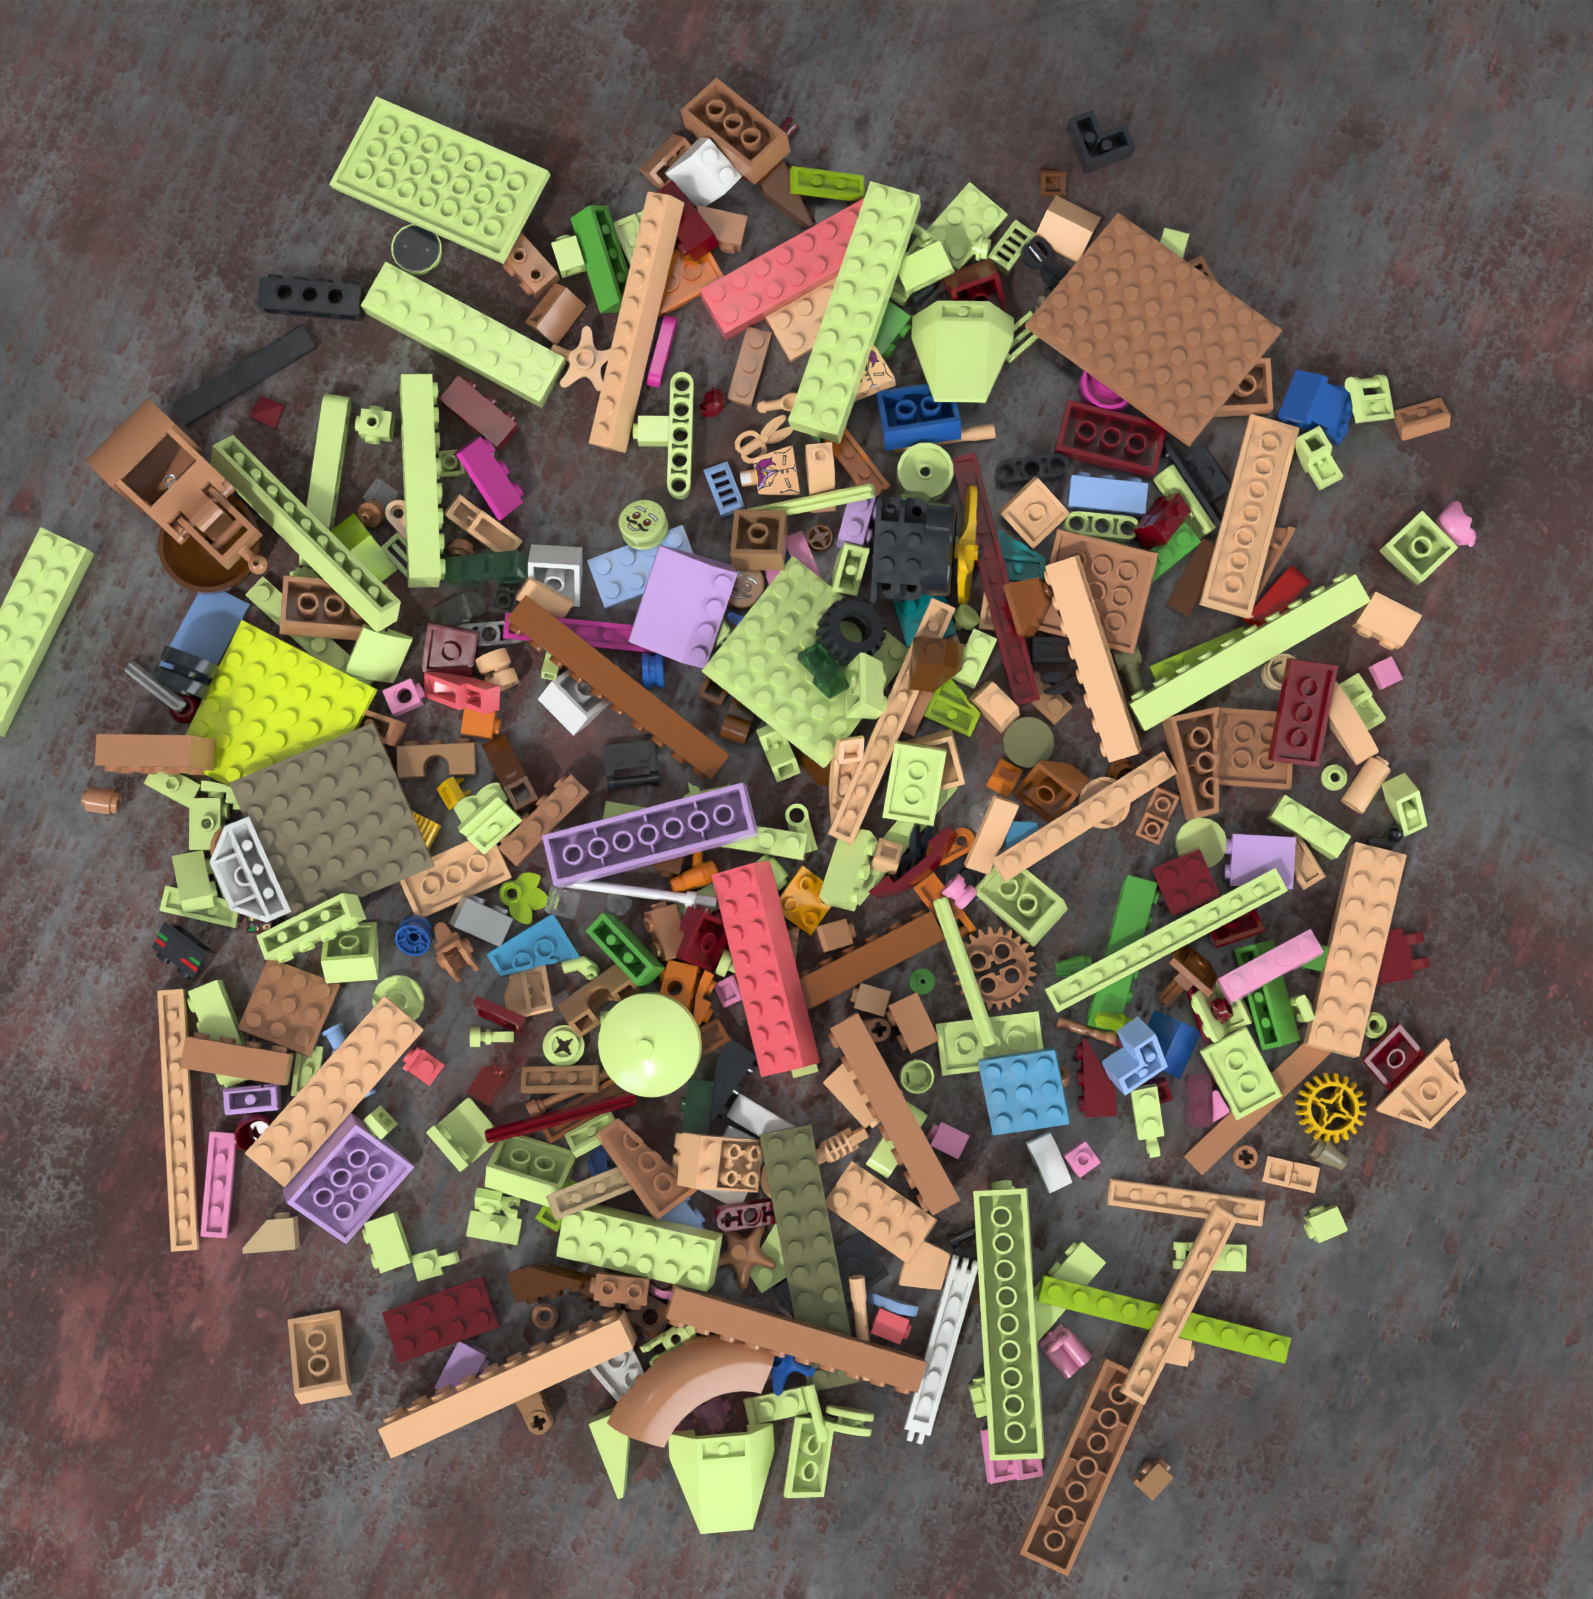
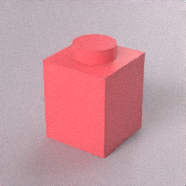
M879 1307L870 1332L889 1341L901 1344L902 1339L907 1340L912 1325L908 1324L909 1317Z

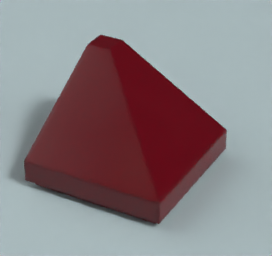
M260 396L249 417L253 421L276 429L285 405Z
M1165 1077L1150 1078L1140 1085L1156 1084L1160 1105L1173 1100Z

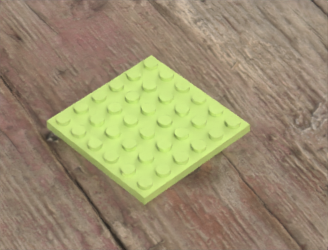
M792 556L785 565V571L781 570L703 668L702 672L812 760L825 768L835 755L834 747L837 740L848 738L862 720V718L846 717L845 668L848 666V663L844 666H839V661L831 662L828 660L831 656L828 654L823 655L821 652L823 646H818L817 640L820 638V636H816V629L819 627L817 625L818 621L834 602L840 601L844 596L839 592L832 591V587ZM848 621L840 622V629L845 638L852 642H862L861 631L855 624ZM886 630L883 631L886 633V638L882 642L883 645L872 656L883 662V671L886 672V684L883 687V691L901 668L908 652V648Z

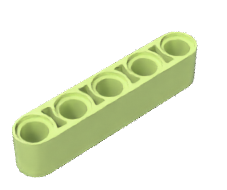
M685 372L676 373L671 378L667 486L669 494L676 500H684L691 492L694 384L692 377ZM680 381H686L689 383V388L685 391H679L676 389V385ZM685 406L689 411L685 416H678L675 414L676 408ZM678 431H684L688 434V437L680 442L674 439V435ZM677 456H683L687 459V462L684 466L678 467L673 464V460ZM675 482H684L686 488L682 492L674 491L672 486Z

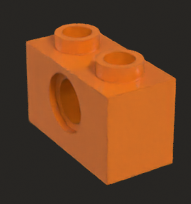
M668 960L667 967H665L660 975V982H662L661 990L656 993L665 994L676 999L692 1014L702 971L698 966ZM676 985H681V993L675 996L671 995V989Z

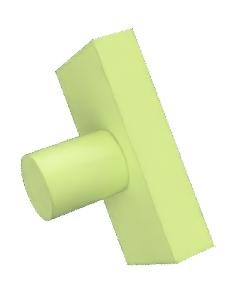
M471 1210L466 1236L518 1245L523 1219H510L505 1215L486 1214L481 1211Z

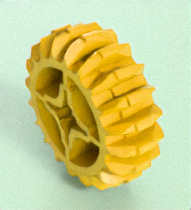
M1328 1073L1322 1074V1082L1318 1076H1313L1315 1085L1313 1086L1310 1082H1305L1304 1085L1308 1092L1303 1090L1298 1092L1299 1095L1304 1097V1100L1295 1101V1104L1302 1105V1110L1295 1111L1296 1115H1304V1118L1300 1119L1298 1123L1300 1125L1309 1124L1304 1130L1307 1134L1315 1130L1313 1139L1318 1140L1322 1135V1139L1329 1142L1331 1136L1334 1143H1339L1340 1134L1344 1140H1348L1347 1130L1352 1134H1356L1357 1130L1353 1125H1363V1122L1357 1119L1358 1115L1366 1116L1365 1111L1359 1110V1106H1365L1366 1101H1358L1357 1099L1363 1095V1092H1353L1357 1084L1352 1082L1347 1086L1349 1078L1343 1076L1339 1081L1338 1073H1333L1331 1081ZM1325 1087H1336L1334 1093L1331 1092L1330 1096L1326 1099L1316 1096L1317 1092ZM1343 1092L1348 1097L1350 1113L1342 1107ZM1320 1102L1326 1104H1332L1334 1102L1335 1105L1333 1106L1336 1107L1335 1110L1339 1111L1340 1113H1327L1326 1111H1328V1109H1326V1106L1321 1104ZM1312 1103L1320 1110L1318 1118L1320 1121L1318 1124L1312 1116ZM1335 1117L1346 1120L1335 1129H1325L1327 1123L1330 1124Z

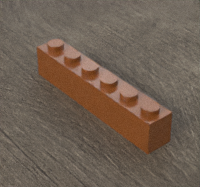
M923 909L910 916L911 922L902 925L900 921L888 927V934L880 937L876 933L865 939L866 945L857 949L853 945L841 952L843 957L835 961L830 957L818 963L820 969L812 973L809 969L799 973L807 1010L944 940L945 937L932 912L925 913Z

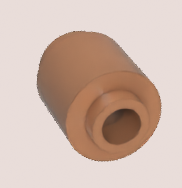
M89 786L87 791L84 790L82 793L81 805L85 806V811L112 815V813H119L121 808L122 794L116 792L115 789Z

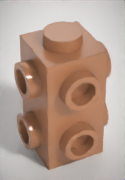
M666 901L651 905V911L644 912V926L651 936L652 953L659 962L677 958L675 956L685 934L678 930L683 919L682 913L676 904L667 905Z
M598 1271L596 1278L591 1277L590 1293L594 1294V1301H599L600 1306L615 1307V1303L626 1304L625 1308L641 1310V1306H647L650 1278Z

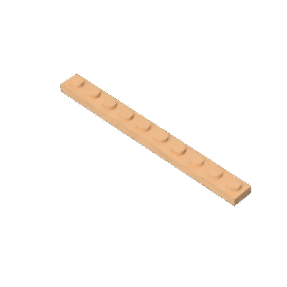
M931 598L914 638L926 636L942 639L956 608ZM913 640L887 697L886 710L879 716L863 752V761L858 763L828 832V835L848 844H853L892 755L895 741H898L919 693L917 690L908 689Z
M186 989L157 991L171 1252L198 1250L199 1231L190 1069L180 1068L185 1037L188 1036Z

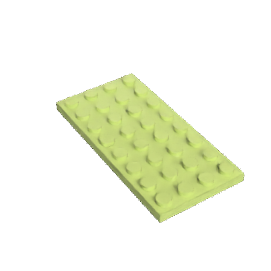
M376 96L329 185L333 189L504 264L551 174L546 169Z

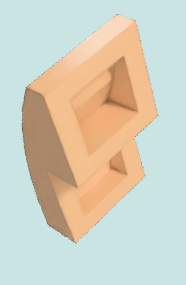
M1268 1156L1262 1182L1315 1193L1320 1168Z

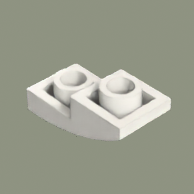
M1049 1131L1026 1142L1033 1164L1038 1168L1045 1190L1049 1194L1072 1183L1064 1160Z

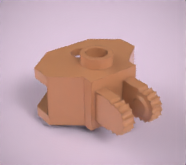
M437 923L433 927V933L438 940V943L434 946L437 953L435 958L442 969L445 968L456 982L461 980L458 970L467 964L471 965L474 972L479 970V965L471 953L474 949L467 937L462 939L457 932L454 933L449 929L446 923Z

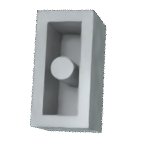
M472 894L469 898L461 896L449 924L501 947L513 921V918L507 916L508 910L495 904L492 909L484 906L485 900Z

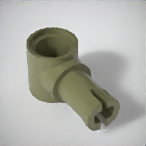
M1136 646L1134 654L1110 649L1116 671H1120L1121 674L1124 673L1130 694L1132 695L1141 689L1145 690L1139 671V664L1142 663V658L1138 646Z

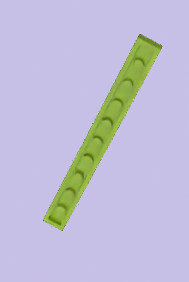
M1042 1275L1036 1301L1149 1330L1162 1307L1161 1304ZM1193 1312L1190 1313L1179 1335L1181 1338L1281 1363L1286 1362L1291 1338L1288 1336Z

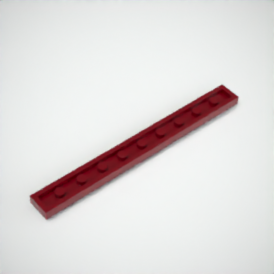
M976 452L951 458L963 511H965L969 485L977 486L975 545H979V548L980 545H983L982 561L979 558L976 561L1013 702L1019 706L1039 701L1040 696L1024 636L1017 634L1003 585L1010 582Z

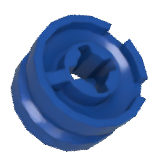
M642 653V677L645 689H650L651 686L665 688L664 659L661 654L649 655V653Z
M415 914L405 917L395 934L397 947L403 953L411 956H419L426 953L434 938L433 924L429 919L421 915Z

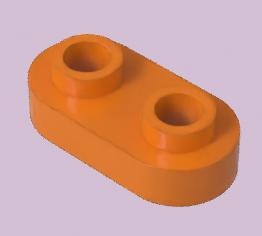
M958 828L955 830L957 832L955 841L939 866H943L970 851L975 837L969 829ZM964 837L966 845H958L957 838ZM930 845L927 848L926 856L934 851Z

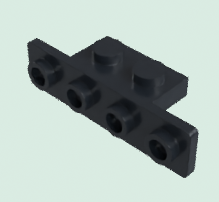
M1165 439L1163 441V453L1168 460L1175 462L1178 472L1184 481L1189 483L1193 489L1191 491L1198 502L1203 504L1207 510L1205 512L1213 524L1219 527L1223 515L1213 501L1230 490V480L1206 445L1201 446L1184 458L1172 439Z

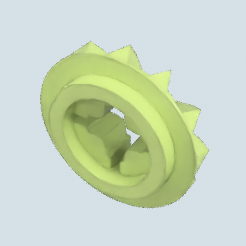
M560 1025L554 1027L546 1034L543 1041V1051L546 1058L554 1065H573L583 1055L585 1042L583 1037L579 1038L570 1026ZM557 1036L563 1041L573 1039L568 1046L571 1055L564 1050L555 1053L560 1046L556 1038Z

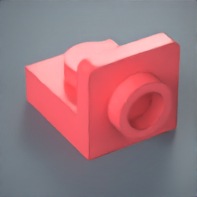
M417 1047L416 1050L412 1048L403 1059L406 1063L403 1069L415 1075L428 1086L433 1084L446 1066V1064L422 1047Z

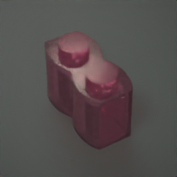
M1185 1074L1182 1081V1092L1186 1099L1183 1106L1185 1124L1188 1127H1210L1213 1120V1109L1209 1102L1212 1094L1211 1079L1208 1074Z

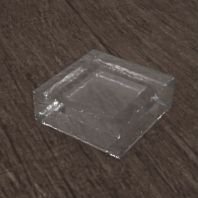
M377 477L362 498L366 501L376 500L386 510L387 505L394 501L399 493Z

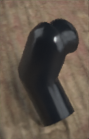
M941 280L914 292L911 295L914 302L920 305L933 295Z
M1393 825L1382 837L1368 836L1366 845L1390 851L1402 840L1403 829L1398 825Z

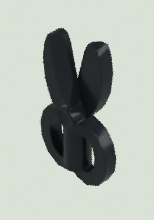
M1038 236L1033 237L1029 243L1021 248L1020 254L1025 265L1034 270L1040 268L1044 282L1053 291L1059 284L1056 277L1062 280L1068 271L1058 262L1051 260L1053 253L1050 244L1046 239ZM1036 243L1044 248L1046 255H1044ZM1028 251L1038 263H1035L1030 259V257L1028 256Z
M1076 665L1071 669L1070 675L1052 672L1041 676L1040 680L1043 682L1058 683L1046 688L1044 694L1059 695L1073 688L1075 693L1084 696L1086 690H1082L1079 685L1084 684L1079 683L1076 675L1078 666Z
M916 823L912 827L909 836L911 854H904L900 858L896 871L899 879L903 876L901 869L906 860H909L908 872L924 859L922 855L927 851L928 842L933 837L932 826L926 828L921 839L920 824Z

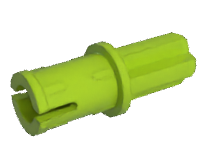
M1101 1011L1097 1012L1096 1017H1094L1096 1026L1111 1029L1115 1033L1126 1023L1133 1020V1018H1128L1122 1013L1115 1015Z

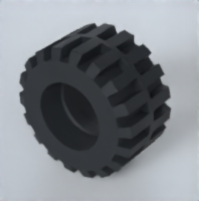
M847 596L843 597L840 601L837 600L827 609L818 621L817 625L819 627L816 629V636H820L817 644L818 646H823L821 650L823 655L828 654L831 656L828 660L831 662L839 661V666H844L846 663L849 665L859 653L873 656L881 648L882 642L886 638V633L883 631L887 627L886 623L881 622L884 616L882 612L879 614L876 612L878 607L875 604L871 607L868 604L869 600L865 598L859 601L858 596H853L851 599ZM848 621L855 624L861 631L862 642H852L845 638L840 629V622Z

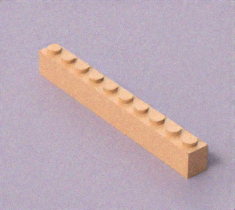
M647 193L589 444L626 453L684 207V202L667 194Z

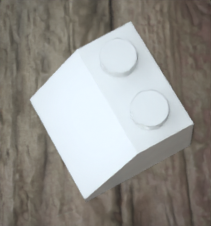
M702 137L665 172L696 209L698 205L706 207L723 196L742 177L709 138Z
M531 544L528 559V577L531 576L572 599L574 607H580L583 571L582 547Z
M568 669L551 681L538 700L574 736L590 724L611 702L606 698H603L601 701L589 692L592 687L585 682L580 685L569 676L571 671Z

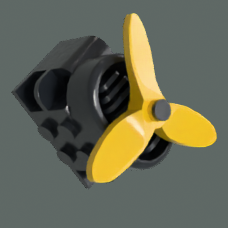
M969 485L959 544L955 543L957 507L954 504L932 503L930 496L921 491L881 490L876 503L871 602L876 603L877 598L894 599L896 602H900V600H916L922 595L947 597L950 595L952 588L954 559H958L959 605L968 604L974 562L978 558L982 561L983 545H980V548L979 545H975L977 486Z

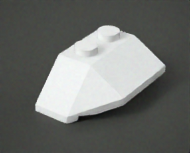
M249 816L224 826L209 863L230 910L263 922H269L290 913L291 910Z

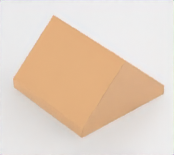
M1056 195L1047 209L1035 237L1040 236L1046 239L1053 251L1077 262L1083 255L1101 217Z

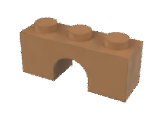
M455 739V744H445L444 740H430L429 745H419V741L403 742V746H396L397 774L400 779L427 778V765L432 759L437 757L447 760L449 775L452 777L478 776L477 745L470 743V739Z
M615 964L557 1006L568 1025L581 1038L601 1024L597 1013L603 1004L608 1001H617L619 1003L629 996L643 992Z

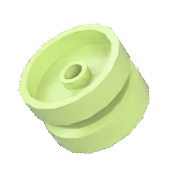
M918 443L911 446L901 455L897 466L896 481L899 490L921 491L930 496L932 503L939 501L948 492L953 478V463L949 454L938 445ZM923 470L924 473L928 471L929 475L922 476L920 471Z

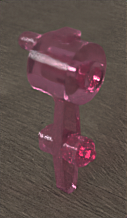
M720 1395L713 1397L693 1409L691 1413L694 1419L676 1427L674 1431L691 1430L699 1426L702 1434L712 1432L714 1435L726 1428L725 1423L731 1419L728 1412L731 1410V1407L727 1400L722 1401ZM648 1443L645 1444L648 1452L659 1447Z

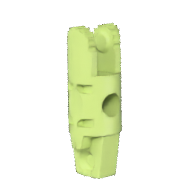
M686 1324L684 1328L673 1326L642 1345L640 1349L643 1353L648 1352L662 1342L666 1350L651 1358L649 1363L652 1366L654 1365L652 1362L669 1350L672 1352L678 1347L683 1346V1342L697 1337L694 1331L695 1327ZM674 1334L679 1335L677 1343L671 1342V1337Z

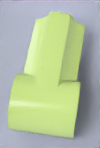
M801 804L789 806L785 812V820L789 831L808 834L805 853L818 850L806 807ZM794 808H799L804 813V818L799 823L791 821L789 817L790 811Z

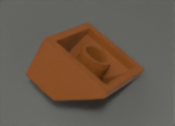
M1038 577L1003 585L1017 634L1025 637L1034 636L1051 605L1049 598L1052 596L1051 587L1047 585L1044 579Z
M1039 760L1013 792V795L1050 823L1066 811L1090 779L1070 763Z

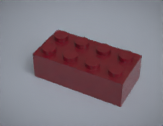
M1068 400L1064 408L1053 453H1061L1071 460L1152 480L1156 474L1166 430L1152 420Z
M485 1274L382 1312L399 1363L496 1329L502 1324Z

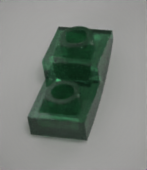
M819 642L798 653L797 660L814 676L812 683L829 700L849 688V683L841 669Z

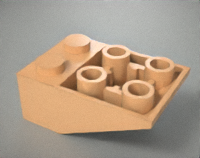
M683 1132L677 1185L693 1189L758 1193L763 1154L760 1140Z

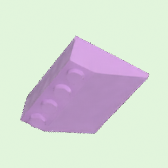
M659 544L628 641L678 662L704 668L708 663L738 574L733 565Z
M351 1112L284 1187L283 1193L287 1204L347 1244L412 1171L414 1165L386 1139H380L378 1136L373 1135L368 1130L367 1124Z

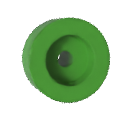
M917 969L910 975L909 986L913 992L923 995L931 992L934 988L935 978L929 970ZM921 979L925 981L924 984L920 983Z

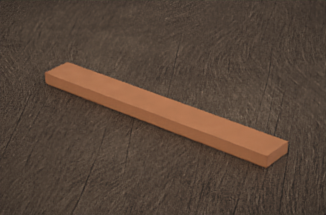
M1302 1042L1271 1072L1283 1096L1238 1120L1234 1118L1230 1111L1188 1150L1183 1157L1200 1175H1203L1331 1052L1303 1045Z

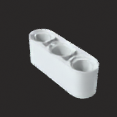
M740 1093L726 1115L758 1136L761 1133L795 1127Z

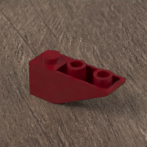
M1081 1038L1080 1044H1076L1075 1047L1076 1060H1081V1070H1077V1085L1082 1086V1096H1078V1111L1083 1112V1117L1117 1116L1116 1090L1087 1039Z

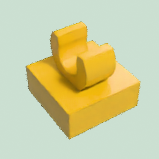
M453 776L446 779L437 788L449 811L460 800L466 798L471 793L470 789L463 792L459 787L465 781L464 778L455 780Z

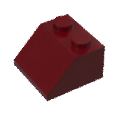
M990 259L956 270L955 273L943 278L948 301H989L1008 314L999 272Z

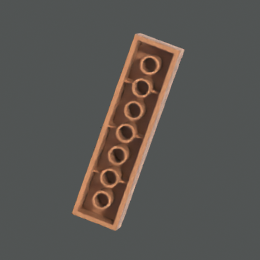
M856 1012L830 1026L829 1028L832 1032L827 1034L835 1049L840 1047L843 1051L844 1056L840 1057L847 1072L853 1070L857 1078L853 1080V1083L860 1095H867L869 1102L865 1104L873 1119L879 1117L882 1125L878 1126L885 1141H892L895 1148L891 1149V1152L898 1165L904 1163L908 1170L903 1174L911 1189L917 1187L920 1192L916 1198L923 1211L929 1210L933 1216L960 1201L859 1014Z
M1104 1355L1101 1357L1017 1547L1019 1554L1066 1576H1069L1144 1406L1119 1392L1131 1368Z

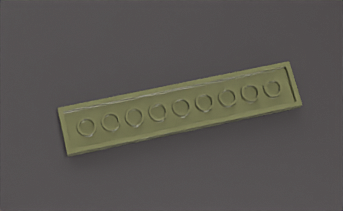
M811 1124L761 1133L759 1137L794 1319L851 1336ZM810 1362V1366L815 1368L814 1375L812 1377L805 1375L807 1385L814 1384L816 1391L860 1382V1380L845 1376V1371L835 1369V1372H829L821 1369L820 1364Z

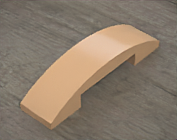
M863 736L838 739L834 747L835 755L831 760L829 777L831 825L858 766V762L863 761Z

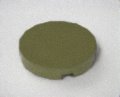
M1024 717L1012 722L1003 737V749L1006 756L1016 766L1023 768H1034L1039 760L1046 761L1052 754L1054 747V737L1049 726L1042 720L1034 717Z

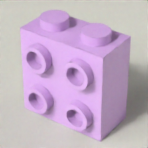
M876 496L871 499L847 503L838 535V548H841L844 542L865 547L869 546L872 529L868 527L870 523L875 524Z

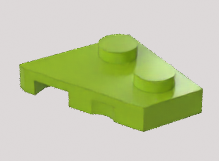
M950 679L934 692L923 717L946 728H952L953 731L970 738L981 713L971 704L967 696L958 688L953 680Z

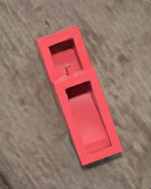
M437 672L424 673L425 698L457 710L468 708L482 714L499 710V685L460 675Z

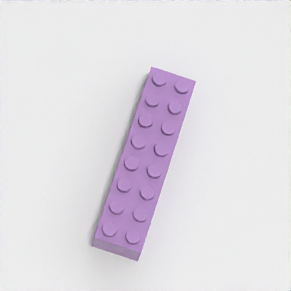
M739 783L542 835L553 885L563 888L758 837L759 833L747 786L744 783Z

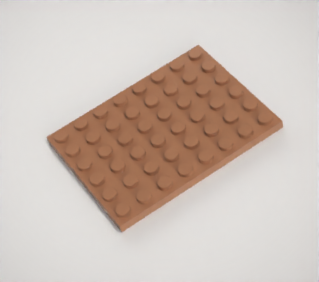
M1119 213L1115 215L1025 325V328L1189 447L1282 332L1279 327Z

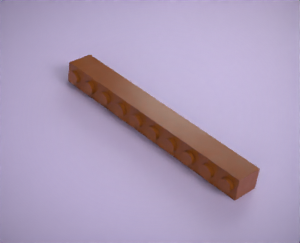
M527 595L524 596L508 616L507 621L510 623L508 628L519 637L522 634L526 635L531 639L528 643L540 653L542 650H545L551 655L549 660L561 669L563 665L571 671L569 676L580 685L583 682L587 683L592 687L589 692L602 701L603 698H606L612 703L610 708L621 717L624 713L632 719L630 723L641 733L646 730L653 736L650 740L662 749L666 745L673 751L671 756L682 765L686 761L694 767L691 772L701 780H704L705 777L711 780L730 756Z

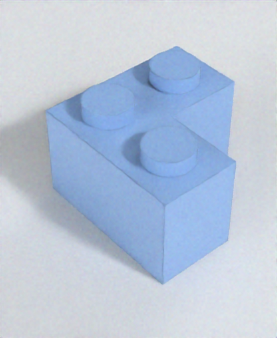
M1136 1017L1117 1030L1123 1047L1102 1061L1107 1076L1124 1095H1127L1168 1067L1156 1034L1139 1017Z

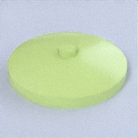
M644 992L625 998L609 1011L600 1028L598 1049L604 1069L618 1086L638 1096L659 1097L677 1090L692 1077L700 1061L702 1040L697 1022L683 1004L665 994Z

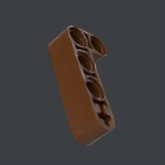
M733 697L729 712L726 714L720 737L745 746L756 714Z

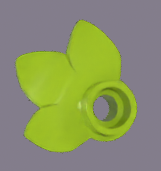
M530 872L521 874L516 881L505 882L499 890V897L505 905L509 906L511 917L520 923L531 924L532 910H539L550 904L547 894L537 888L541 877L538 874ZM510 889L517 891V896L513 899L508 897Z

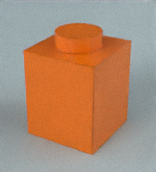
M464 708L461 734L463 736L493 740L495 734L499 735L501 719H497L498 715L495 712L482 714Z

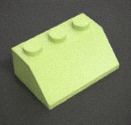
M523 1135L498 1142L486 1166L485 1187L550 1207L546 1196L569 1187L577 1158L569 1149Z

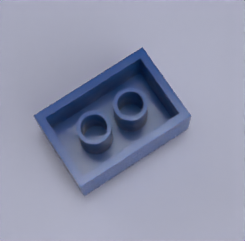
M928 384L876 392L878 414L886 451L911 447L918 443H938L961 439V419L957 402H934Z

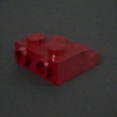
M696 904L695 908L688 906L678 929L685 932L675 957L715 973L728 942L722 916L715 911H712L710 915L711 909Z

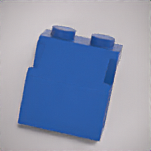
M1296 370L1278 417L1285 424L1307 431L1320 426L1331 444L1340 445L1342 439L1348 433V424L1353 414L1350 392L1345 389V386L1327 383L1329 378L1324 375Z

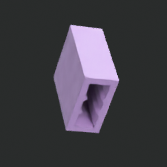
M1231 834V839H1226L1225 853L1230 854V863L1225 864L1224 880H1228V885L1242 886L1276 868L1286 888L1293 889L1296 837Z

